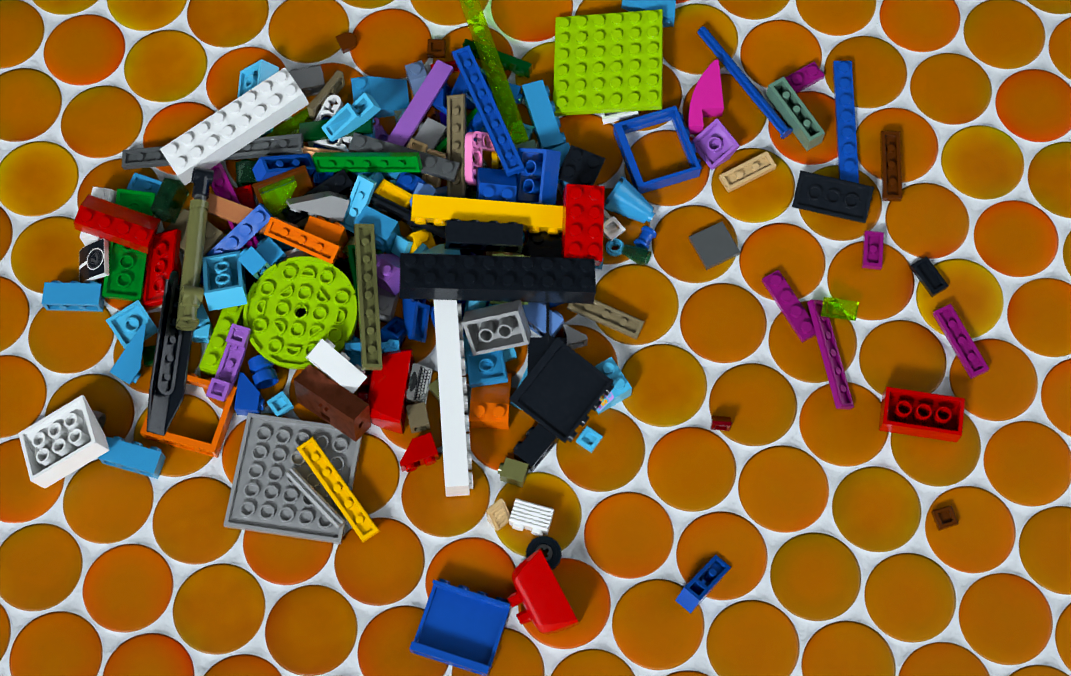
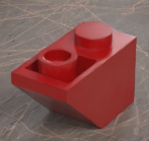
M431 432L411 440L400 461L402 472H412L418 466L424 464L429 466L436 463V460H439V454Z

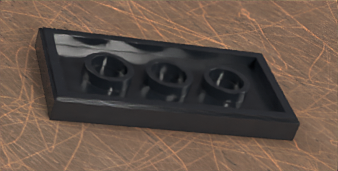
M800 170L792 207L865 224L874 187Z

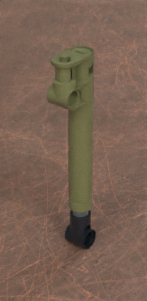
M194 167L191 183L194 184L192 189V197L194 199L190 201L176 320V328L183 331H193L198 326L197 310L202 304L204 288L200 287L209 209V203L206 200L209 198V187H211L213 182L214 170Z

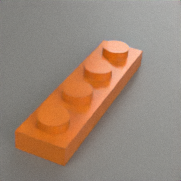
M270 217L264 235L331 264L335 263L341 249L336 244L274 217Z

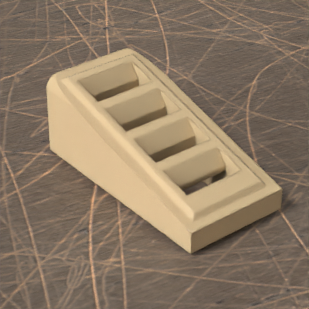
M502 498L486 509L487 521L496 531H499L509 523L510 513Z

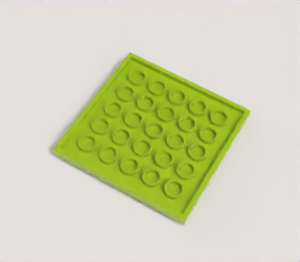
M662 9L556 17L553 86L555 116L662 109Z

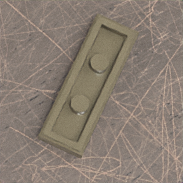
M337 70L307 106L311 120L314 121L327 97L337 95L345 86L343 72Z

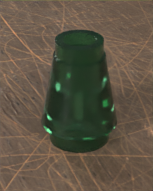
M625 244L622 255H625L640 266L642 264L646 266L651 258V251H648V248Z

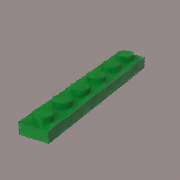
M315 152L312 156L316 172H339L343 169L345 172H421L423 169L419 152Z

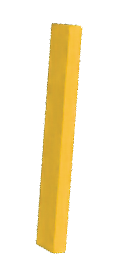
M312 437L298 446L297 450L361 541L364 543L377 534L379 529L316 440Z

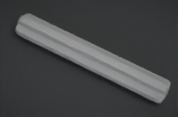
M295 468L289 469L286 475L337 529L343 526L345 523L344 519Z

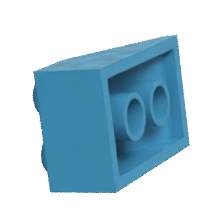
M374 76L351 78L353 102L365 92L371 95L381 108L373 116V119L375 117L403 115L410 104L407 80Z

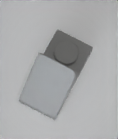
M563 324L562 329L565 338H567V346L571 349L587 346V335Z

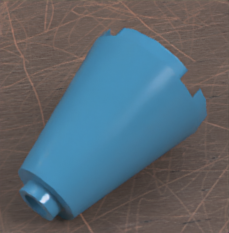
M621 176L620 181L617 182L606 199L604 209L643 224L646 221L650 222L655 215L653 212L654 207L625 177Z

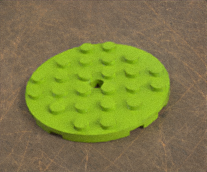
M311 256L288 258L286 261L267 268L256 283L254 282L247 294V304L244 305V327L251 329L249 340L253 347L271 363L288 369H305L308 365L316 367L305 357L320 339L324 341L326 339L330 340L336 346L334 349L339 353L345 348V343H349L358 322V304L355 290L347 276L329 262ZM298 309H306L304 316L299 318L296 315Z

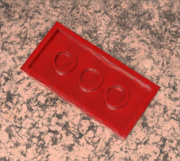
M179 229L159 233L154 237L146 262L143 306L146 308L162 305L166 279L169 280L172 271L178 272L181 230Z

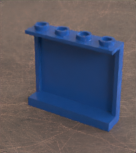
M439 579V581L433 580V587L414 642H411L409 648L410 652L482 676H489L511 609L510 604L507 603L508 600L501 597H496V599L488 597L489 594L482 591L474 593L463 585L455 587L444 579Z

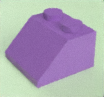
M393 253L376 254L378 286L396 296L399 293L400 257Z

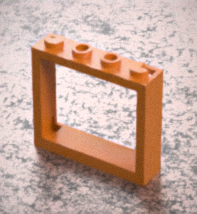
M189 373L186 383L208 389L212 378L202 379L197 374ZM233 385L227 397L211 444L166 432L164 436L147 432V415L140 434L144 439L218 458L234 413L237 387Z

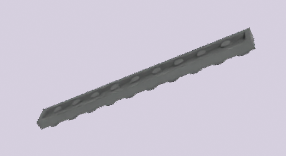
M301 133L258 137L223 161L303 154V135ZM164 146L122 151V168L124 170L171 165L160 150Z

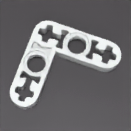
M337 95L327 97L314 121H320L325 116L332 118L343 107L340 97ZM341 137L335 144H330V139L312 141L315 144L332 150L349 152L346 145H350L352 137Z

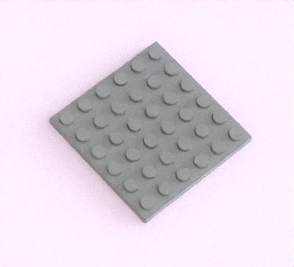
M248 413L224 527L342 544L346 518L303 459L297 447L313 437L352 491L363 435L355 442L330 424ZM295 468L344 519L345 523L343 526L337 529L286 475L289 469Z

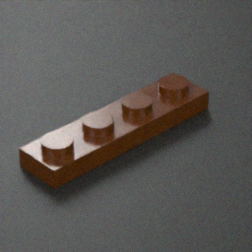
M881 131L882 201H901L900 131Z

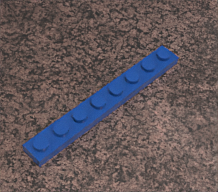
M470 46L452 51L453 58L506 176L509 177L525 171V167Z
M833 61L839 179L859 183L852 61Z

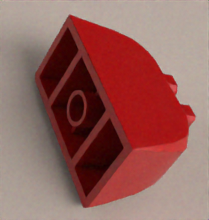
M412 349L382 353V370H372V374H364L367 378L360 386L369 387V391H358L357 397L369 404L370 419L373 425L400 434L404 432L407 413L406 406L408 405V402H406L407 389H409L412 365L415 363Z
M538 549L513 571L512 581L516 592L507 599L512 608L523 603L526 610L516 614L521 625L532 621L539 632L552 634L574 627L579 622L541 549Z

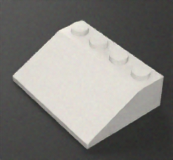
M83 395L18 433L30 481L43 488L51 486L109 451L106 436Z

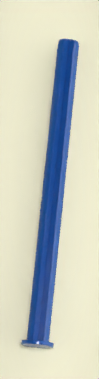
M702 26L697 31L698 35L781 134L780 138L784 139L789 136L793 129L785 124L708 29Z

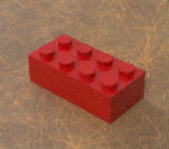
M566 184L563 194L561 258L595 259V266L601 264L603 260L605 186Z
M886 387L882 394L879 431L957 443L962 436L965 398Z

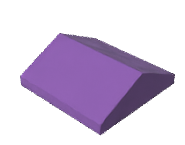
M718 118L690 141L694 143L697 153L711 170L729 160L740 147Z

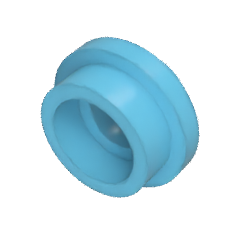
M615 238L606 243V252L609 255L616 257L623 253L624 243L620 239ZM617 246L618 249L613 250L612 247Z

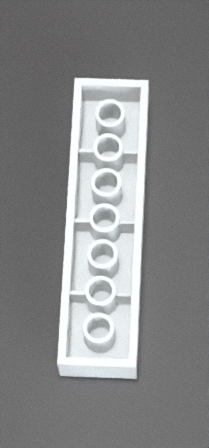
M284 67L160 150L182 183L187 185L191 182L194 167L211 169L307 106L309 102Z

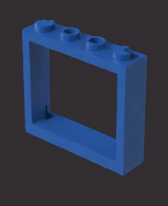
M677 106L613 125V134L630 179L640 194L700 177L702 169L700 158L697 159L695 155L696 147L694 143L690 142L689 129L684 127L683 114L678 112ZM672 120L690 168L643 182L625 134Z

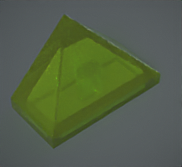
M824 297L821 316L856 321L859 302L835 297Z

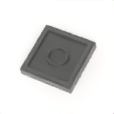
M723 221L689 236V240L706 270L740 255V251Z

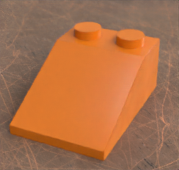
M507 373V383L472 388L469 413L470 428L509 430V398L511 397L512 373Z

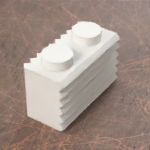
M516 498L509 518V525L518 531L530 530L536 536L548 535L554 509Z

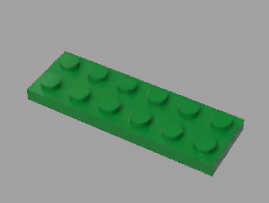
M117 188L115 204L153 216L156 195L152 192ZM110 241L109 276L104 277L102 298L127 301L139 300L141 302L147 254Z

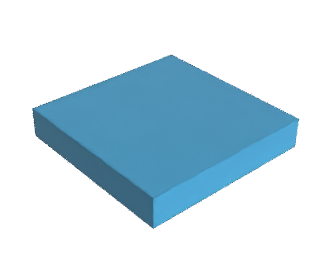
M503 350L473 356L472 351H464L470 388L508 382Z

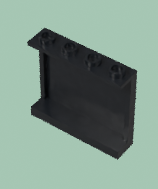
M557 337L509 400L562 442H572L578 434L575 430L579 425L583 427L590 419L587 416L590 411H596L602 403L600 401L601 397L604 394L608 396L614 386L611 384L614 380L608 378Z

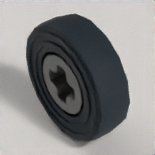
M539 536L533 539L527 546L526 558L538 549L548 550L546 560L551 570L555 569L562 557L561 547L558 542L548 536Z

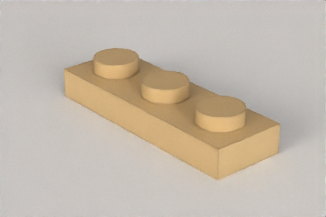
M766 151L719 175V180L729 193L775 170L777 165Z

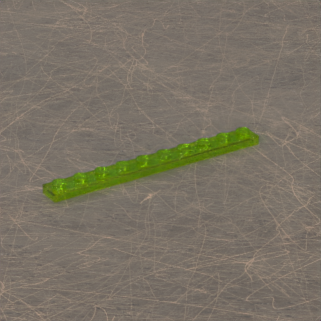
M459 0L494 101L514 145L527 142L529 138L479 0Z

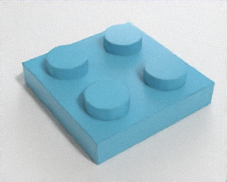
M139 300L106 319V322L124 349L130 343L142 323L146 325L145 340L158 332V328Z

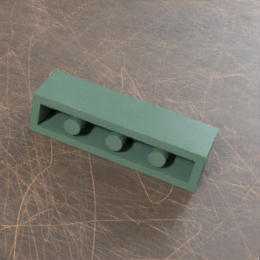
M782 77L769 84L766 93L767 98L789 128L793 129L792 132L805 150L808 151L821 144L825 135L824 130L787 80Z

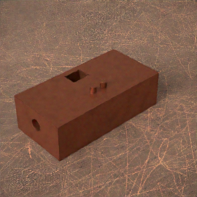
M308 365L294 379L297 402L355 442L371 427L369 404L311 365Z

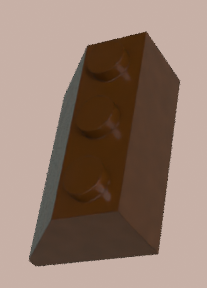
M305 165L252 184L259 204L262 203L271 214L280 213L281 209L287 206V199L301 197L314 188Z

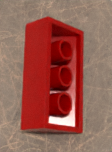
M88 194L79 207L74 220V227L76 230L148 254L161 219Z

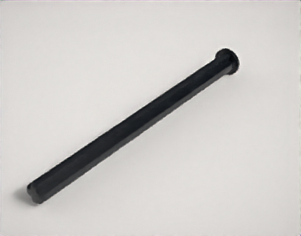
M354 184L350 187V193L352 192ZM373 192L369 203L445 239L444 226H436L430 222H426L423 225L415 224V221H411V210ZM468 250L476 255H481L483 252Z

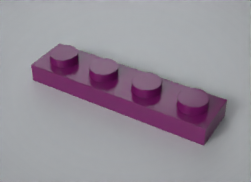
M777 270L762 278V283L801 342L803 343L816 336L812 319L780 271Z
M949 304L934 311V318L970 379L988 372L989 367L952 305Z

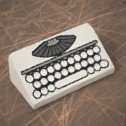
M413 363L406 402L421 401V403L425 402L426 404L429 392L428 385L431 382L433 369Z

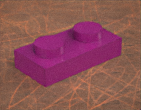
M812 62L785 77L793 90L798 93L824 79V74L817 64Z
M864 232L862 268L881 270L884 232Z

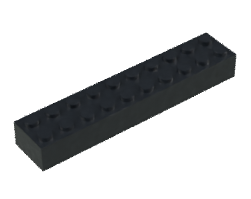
M400 253L399 299L505 302L521 300V302L593 304L596 295L595 259Z

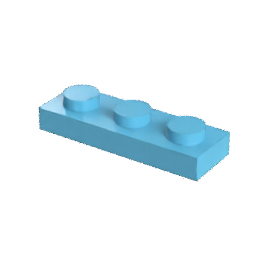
M362 174L357 176L349 197L350 202L343 222L340 221V224L345 229L353 233L354 222L365 205H369L377 184L376 181Z

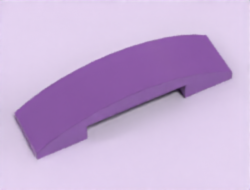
M232 323L226 338L227 345L215 378L211 379L206 397L223 402L226 401L236 381L246 353L251 332L250 328Z

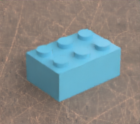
M240 251L203 257L204 296L209 311L247 304L245 267L238 261Z

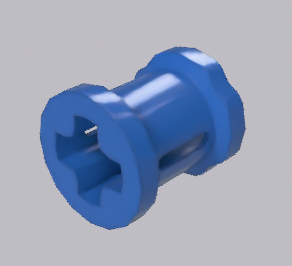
M643 226L640 236L633 243L639 249L648 251L649 244L653 238H656L657 233L652 228Z

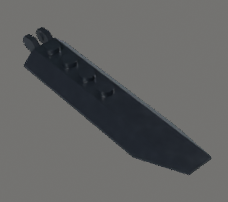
M175 270L170 273L169 280L166 279L148 398L146 431L164 436L184 399L193 331H183L176 328L181 277L178 284L179 272Z

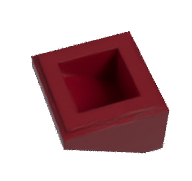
M711 416V430L730 431L732 425L730 417Z

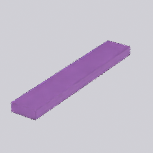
M437 59L386 142L406 147L454 71L452 66Z

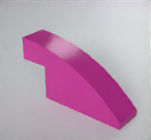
M719 59L714 60L709 65L694 89L687 122L690 135L699 134L703 131L704 117H721L723 115L724 103Z

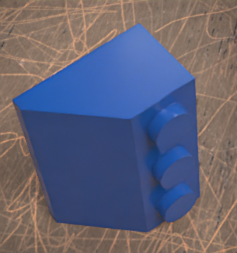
M518 148V154L525 167V171L516 174V202L556 205L561 152L549 149Z

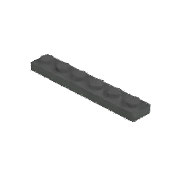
M355 132L348 148L349 152H419L423 167L421 173L455 182L460 168L459 162Z

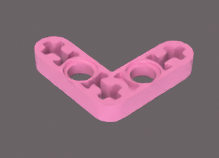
M474 131L468 132L465 135V181L469 186L477 185L478 167L483 168V151H495L486 132Z

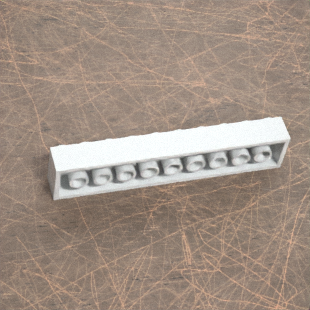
M434 300L446 497L470 495L469 489H473V474L468 472V470H472L471 453H467V451H471L470 433L466 434V432H470L469 414H464L468 413L467 396H463L467 394L466 377H462L466 376L464 340H460L463 339L461 303H457V300Z

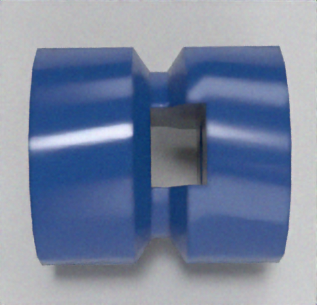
M257 355L248 361L249 369L253 374V383L257 389L269 388L279 382L277 371L273 369L274 364L262 355Z

